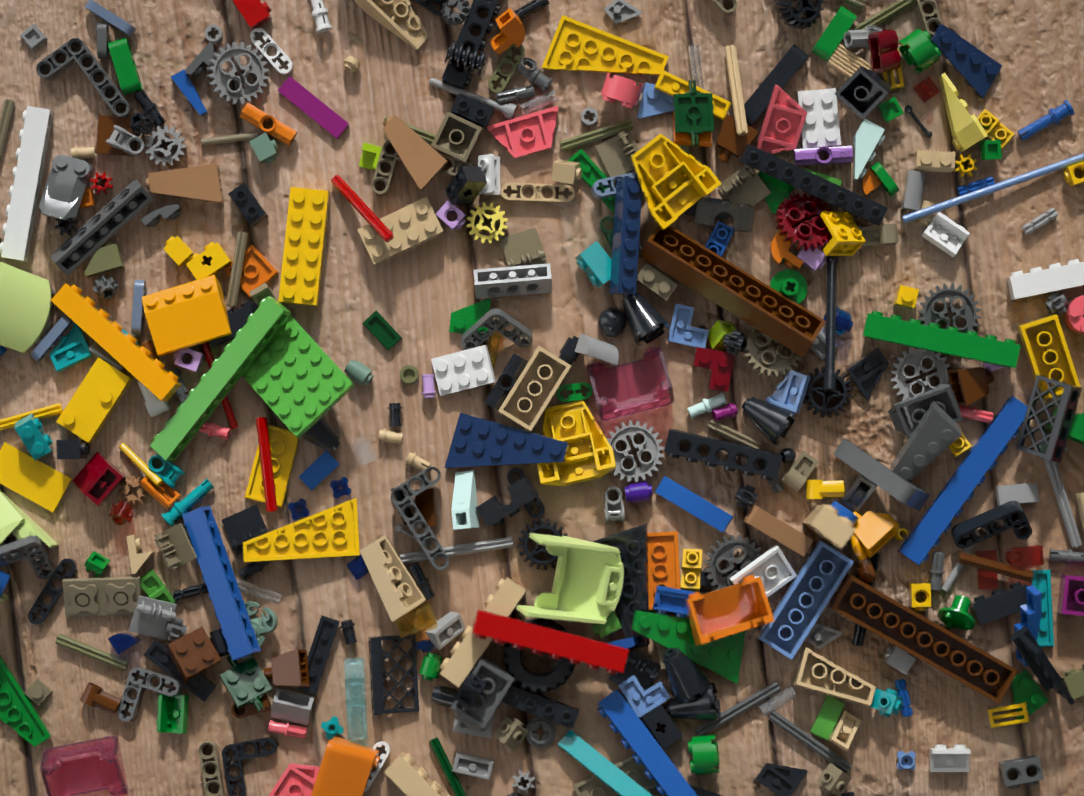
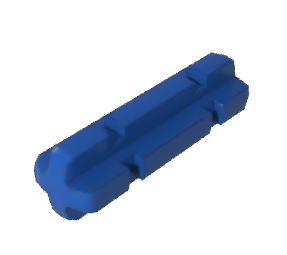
M990 176L984 180L981 179L968 183L967 186H959L957 191L959 196L993 185L995 181Z
M898 679L895 681V686L898 689V696L903 697L902 716L908 717L913 715L912 707H910L911 702L908 689H906V680Z

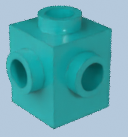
M889 688L886 691L876 689L870 707L880 710V715L890 717V715L897 716L903 707V697L897 695L898 691Z

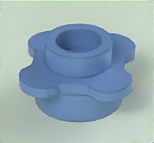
M899 751L897 753V768L899 770H914L916 767L914 764L916 754L913 751L909 753Z

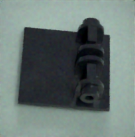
M257 504L221 520L231 541L230 545L235 550L236 555L243 552V542L268 533Z
M629 650L623 673L618 671L617 675L611 674L609 680L618 685L635 675L645 691L657 677L661 668L636 650Z

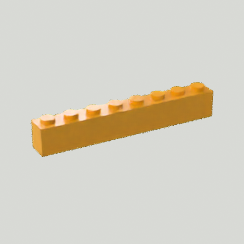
M65 283L51 301L157 398L167 402L181 386L177 381L179 378L171 371L168 373L164 369L165 365L160 360L151 358L149 356L151 352L144 346L140 348L136 344L137 340L129 333L126 335L122 331L124 328L119 323L109 320L110 315L103 309L98 310L94 306L96 304L95 301L88 296L85 298L81 294L82 290L77 285Z

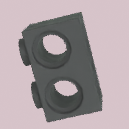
M1037 755L998 762L1002 785L1008 786V789L1019 788L1020 784L1023 783L1036 785L1039 784L1040 780H1044L1040 757ZM1034 766V774L1028 776L1026 773L1027 768ZM1014 769L1016 776L1013 779H1008V772Z

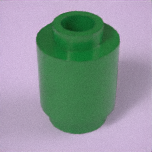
M429 651L427 655H424L419 672L422 674L423 679L433 681V678H438L439 667L443 662L441 660L442 655Z

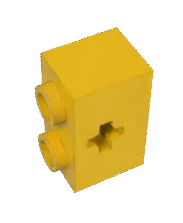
M214 242L209 243L204 247L205 251L200 254L195 253L188 258L189 262L186 265L196 280L215 275L232 263L218 242L215 244ZM206 257H208L209 259L212 258V260L210 261V266L207 264L204 265V263L206 262Z

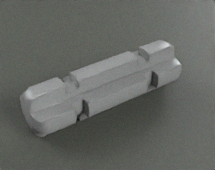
M1054 208L1046 211V214L1043 213L1033 219L1031 223L1025 224L1022 229L1026 235L1034 232V229L1037 230L1050 222V220L1058 217V213Z

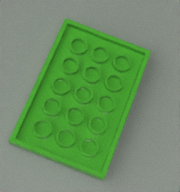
M291 314L242 375L298 439L355 387L353 382Z

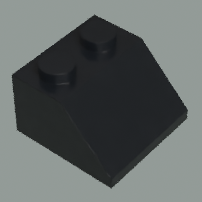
M860 66L835 92V95L860 118L864 119L889 93L891 85L878 73Z

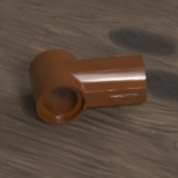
M88 682L80 701L115 715L121 699L103 691L104 689L100 686Z
M266 694L260 700L265 707V710H261L260 713L271 711L269 698ZM235 703L231 707V713L236 718L258 714L254 704L245 705V713L243 714L236 712Z

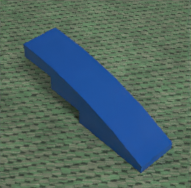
M666 476L663 477L655 491L658 495L723 533L733 519L732 515Z
M1032 585L1026 587L1027 604L1020 606L1021 623L1014 624V633L1026 626L1037 641L1042 612V593ZM1015 647L1016 658L1024 666H1028V664L1025 662V660Z

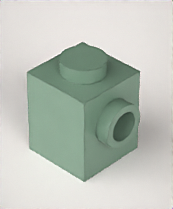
M267 133L249 141L261 164L266 163L267 165L276 160L275 157L278 156L276 150L279 147L274 139L270 140Z

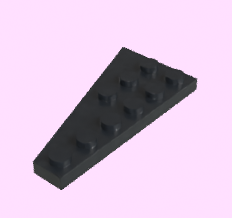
M643 524L593 541L594 543L616 547L620 551L624 577L616 611L625 638L637 636L639 644L630 647V651L649 645V638L632 630L635 610L649 612L647 524Z

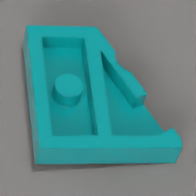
M76 323L73 324L71 331L60 340L59 345L49 354L58 373L93 356L92 352L89 351V345L81 328Z

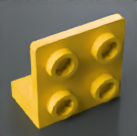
M822 211L820 214L833 237L823 249L826 256H853L866 242L861 230L857 227L853 216L849 212Z

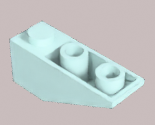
M867 119L862 121L853 137V181L863 178L867 171L864 168L867 161L871 163L876 154L873 151L876 145L880 146L885 138V135H883L885 129Z
M474 470L456 472L451 509L453 530L480 528L479 514L476 510L478 503Z

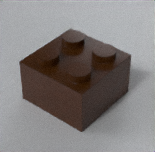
M203 626L169 643L167 646V650L185 682L217 666L221 661Z

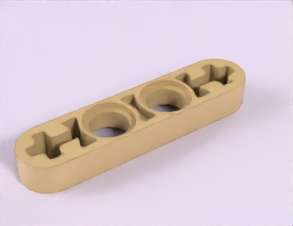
M506 183L501 188V196L507 201L569 203L575 197V190L570 185ZM511 187L513 191H518L517 187H521V198H516L517 194L514 193L511 194V197H507L504 190ZM527 187L532 188L534 191V195L531 198H526L523 195V190ZM550 188L553 191L552 197L544 198L542 196L543 189ZM555 188H559L558 192H564L565 189H569L568 191L572 195L568 199H564V195H558L559 199H555Z

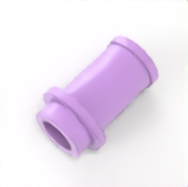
M434 374L421 375L423 392L421 394L424 395L425 399L435 398L437 391L434 390Z

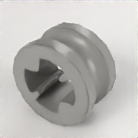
M209 25L205 30V37L211 43H218L223 37V32L219 26ZM213 29L216 32L219 31V35H216L215 39H212V36L209 37V33H212Z
M586 108L582 111L581 121L583 124L592 126L597 122L598 113L595 109ZM589 112L590 114H594L595 117H593V121L590 122L589 119L585 120V113Z

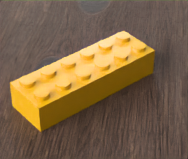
M290 187L278 298L280 303L319 307L331 194L327 190Z

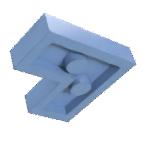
M675 303L667 341L691 347L705 348L709 330L690 326L694 307Z
M635 675L618 684L638 718L671 698L661 681L645 691Z

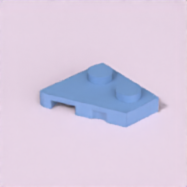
M645 82L637 119L673 112V97L655 89V84Z
M791 370L785 376L784 381L778 384L777 390L766 398V402L795 413H800L811 376Z

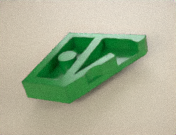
M486 299L452 312L449 332L464 334L490 311L491 299ZM486 327L478 329L479 332H486L488 330Z

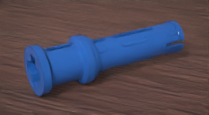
M1065 100L1062 105L1055 109H1049L1047 115L1018 130L1017 133L1019 136L1025 132L1027 133L1020 137L1024 142L1051 124H1059L1065 117L1075 115L1071 104Z

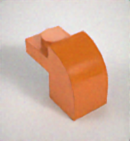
M509 8L495 19L501 32L490 40L494 51L498 55L508 50L513 43L520 47L525 39V29L518 15Z
M778 230L769 247L772 260L778 265L783 259L785 260L784 264L790 269H799L803 261L788 251L791 247V241L784 242L786 237L785 235L779 236L782 230Z

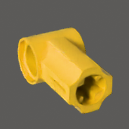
M806 480V499L844 497V480Z

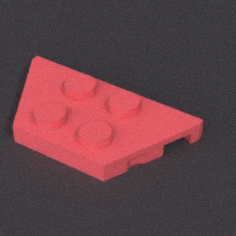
M778 85L774 86L756 144V148L772 154L783 150L796 149L807 115L806 110Z
M558 106L487 126V129L514 159L544 151L552 147Z
M290 763L269 796H311L320 767Z

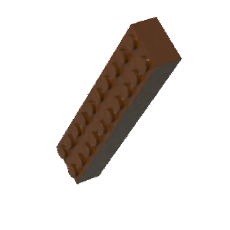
M658 225L639 257L802 357L806 355L826 322L670 225L664 230Z
M849 574L845 576L828 606L998 704L1001 702L1018 671Z

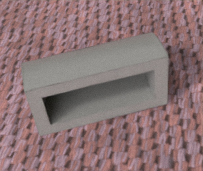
M914 170L906 172L900 210L916 212L921 209L926 178L925 173Z
M580 333L575 352L605 363L618 364L619 353L616 346Z
M277 688L273 699L271 717L308 725L315 696Z

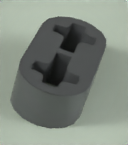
M108 22L97 23L98 59H108L109 25Z

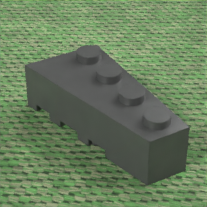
M933 401L916 429L911 433L906 444L903 445L891 463V470L909 482L961 436V427Z

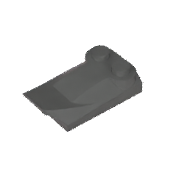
M65 155L56 156L52 161V169L38 207L42 211V215L61 220L67 218L76 219L93 172V166L77 158Z
M940 384L931 391L894 404L888 412L895 430L903 433L909 439L911 433L916 429L933 401L956 423L963 421L959 405L950 384Z
M482 658L472 674L485 681L486 686L481 691L474 706L470 709L455 700L451 707L455 718L473 730L485 728L514 681V678L508 672Z

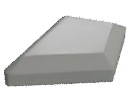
M614 0L604 9L615 24L642 14V11L624 0Z
M815 623L805 640L820 650L842 635V632Z

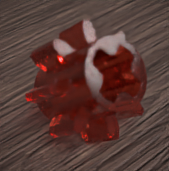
M121 501L118 505L113 503L109 516L112 517L111 519L115 524L124 525L125 522H131L134 510H132V506L129 503Z

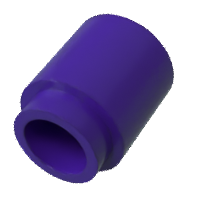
M647 482L629 484L628 487H624L627 502L650 501L649 497L653 496L652 487L647 485Z

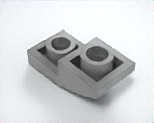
M1037 483L996 486L998 506L1012 500L1020 504L1039 502Z

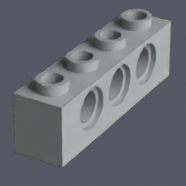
M550 263L473 270L476 299L552 292Z

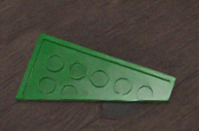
M635 610L632 630L668 649L679 648L693 662L738 684L746 630L696 646L689 618Z
M0 655V719L36 747L52 735Z

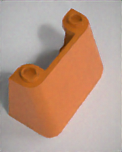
M754 575L742 578L743 582L703 595H700L699 592L688 595L689 599L686 600V605L696 646L774 622L761 577L754 578Z
M337 736L334 737L326 746L311 796H363L370 772L379 765V751Z

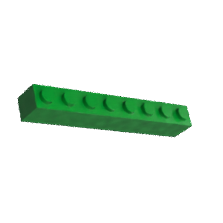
M872 311L871 314H867L862 335L865 338L1012 369L1016 368L1021 346L1016 344L1017 341L1005 339L1004 342L997 340V337L992 335H986L985 338L980 337L977 332L967 331L966 334L961 333L958 328L948 327L947 330L941 329L939 324L929 323L928 326L922 325L921 321L916 319H910L909 322L903 321L902 317L897 315H891L890 318L884 317L883 313L878 311Z

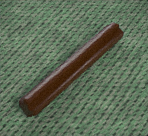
M961 552L958 557L960 564L1031 582L1033 578V571L964 552Z

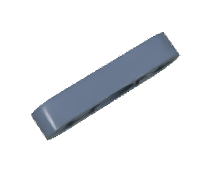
M89 0L85 5V8L132 37L136 30L135 27L93 0Z
M636 172L597 180L591 188L592 195L597 199L616 196L614 182L617 179L623 177L638 178ZM599 185L601 188H606L609 185V188L605 189L603 193L600 190L597 191Z
M135 280L132 335L142 336L145 312L142 297L146 296V280Z
M65 314L33 350L30 356L37 362H40L71 327L74 321Z

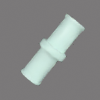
M720 393L712 398L703 399V402L688 407L687 410L693 419L703 413H710L712 409L727 404L723 393Z

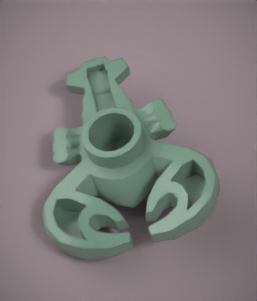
M253 601L244 602L249 617L259 612V610L256 609L254 611L252 608H260V604ZM266 607L262 609L266 614L262 612L261 618L255 617L250 619L259 646L265 640L262 634L271 633L278 626L277 615L270 608ZM253 655L243 657V659H251Z

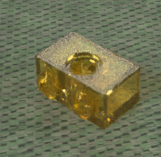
M427 603L407 612L394 622L401 638L437 624L438 620L431 603Z

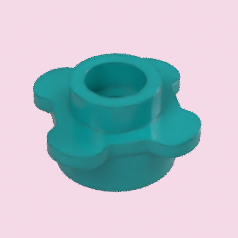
M335 716L321 724V728L325 730L328 739H333L336 734H342L344 728L338 722L339 719Z

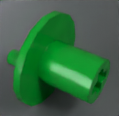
M785 269L778 272L770 282L771 288L797 304H800L805 299L808 285L801 273Z
M956 595L951 608L945 607L938 611V618L946 625L945 629L950 630L952 627L959 630H970L975 626L974 618L968 614L971 604L969 598Z

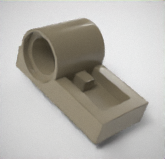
M897 224L858 227L866 240L861 247L898 244Z
M802 451L780 482L795 493L798 492L819 462L805 451Z

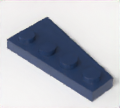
M940 24L932 37L931 43L940 50L945 59L949 60L953 68L965 79V82L976 91L978 97L984 98L1001 70L1002 65L943 24Z

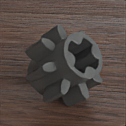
M103 275L95 280L97 286H94L93 290L99 299L102 297L110 299L116 295L115 289L118 288V285L112 276L107 277Z
M1054 292L1046 297L1048 301L1045 302V306L1051 315L1056 313L1057 316H1060L1067 312L1065 307L1069 303L1062 293L1057 295Z
M176 617L173 621H167L164 634L168 635L167 640L173 642L183 637L187 626L183 625V619Z

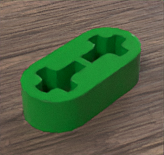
M879 162L870 167L881 182L882 187L891 197L900 191Z
M586 382L566 384L557 389L556 395L562 402L585 400L592 395V387ZM583 385H585L586 389L589 388L586 396H583L582 393L576 394L575 390H580ZM566 388L567 391H573L574 394L568 395L567 399H564L563 396L559 395V392Z

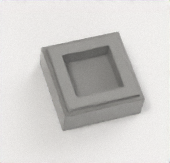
M35 23L20 34V37L32 51L47 40Z

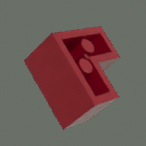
M696 347L692 367L711 370L708 389L728 392L735 355Z

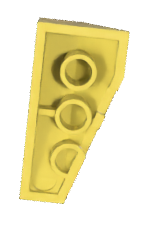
M943 73L939 77V82L953 137L952 142L957 150L960 149L963 152L982 141L988 135L975 114L970 115L968 113L967 103L965 100L958 99L959 93L948 76Z

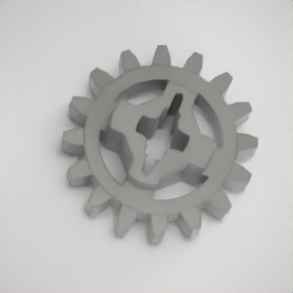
M165 125L162 130L160 126H157V132L151 131L152 137L146 136L149 143H145L144 146L148 147L149 150L145 151L147 155L151 154L149 158L151 161L156 159V165L159 166L162 162L164 167H167V163L174 166L175 160L181 162L180 155L185 156L182 149H187V146L182 143L186 139L180 138L182 135L180 131L175 133V127L169 130L168 125ZM166 134H171V135H173V136L175 137V139H174V138H172V139L167 138ZM158 137V141L156 145H154V141ZM164 142L170 144L167 146L168 150L161 148L164 146ZM178 147L177 152L173 155L174 149ZM162 153L166 159L160 158L156 154Z

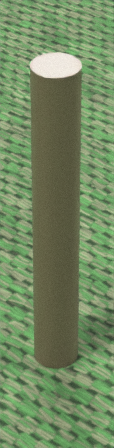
M257 131L201 139V145L203 147L255 139L259 135Z

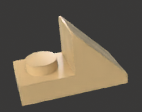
M137 534L126 536L131 574L139 573L155 552L139 553V550L142 549L141 539L137 538Z
M844 711L829 737L830 741L847 751L861 720Z

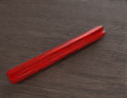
M335 175L331 182L385 242L388 243L393 240V233L339 175Z
M259 417L256 419L266 510L267 512L277 511L268 424L266 417Z

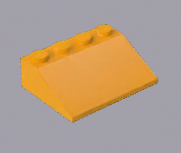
M215 275L142 297L145 316L158 356L232 334L222 286Z

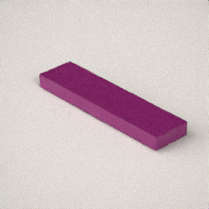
M291 76L278 89L279 93L336 139L349 126L348 122Z

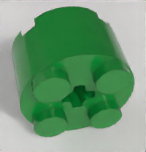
M920 29L914 30L898 41V45H901L899 47L901 55L909 66L913 64L916 67L913 70L917 74H920L936 63L939 57L942 56L940 50L931 43L932 37L926 30L922 32Z
M716 734L695 736L688 742L689 753H693V759L690 761L692 773H696V775L720 773V768L716 769V766L720 763L718 743L713 742V739H716Z

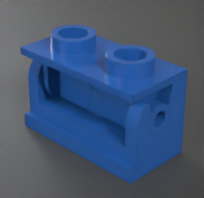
M656 585L653 609H657L656 613L668 615L669 611L675 612L677 617L687 618L689 614L686 600L689 599L688 595L695 592Z

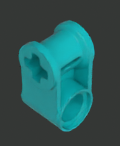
M159 454L149 459V468L172 488L175 487L177 480L186 474L176 464L166 461ZM155 458H160L163 462L160 469L155 468L153 465Z

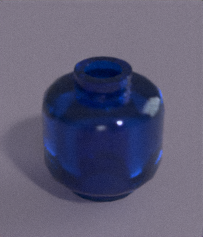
M836 307V334L842 335L846 331L849 332L851 330L853 321H851V314L839 307Z

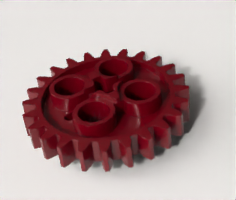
M799 193L795 197L790 195L788 199L785 198L780 203L775 213L777 217L774 222L778 223L776 229L782 230L779 236L785 235L784 242L790 240V246L792 247L796 244L797 250L801 247L804 248L805 252H807L809 247L812 252L816 248L821 250L833 237L820 214L822 211H831V209H825L827 204L821 205L820 199L818 198L815 201L812 195L810 198H807L806 193L802 197H800Z

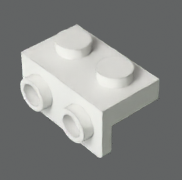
M493 154L478 156V167H482L487 180L486 185L479 194L501 195L500 157Z
M938 212L925 229L922 237L951 257H954L970 233L964 227L949 219L948 216Z
M935 745V748H929L930 772H969V754H971V750L966 748V745H954V748H946V745Z

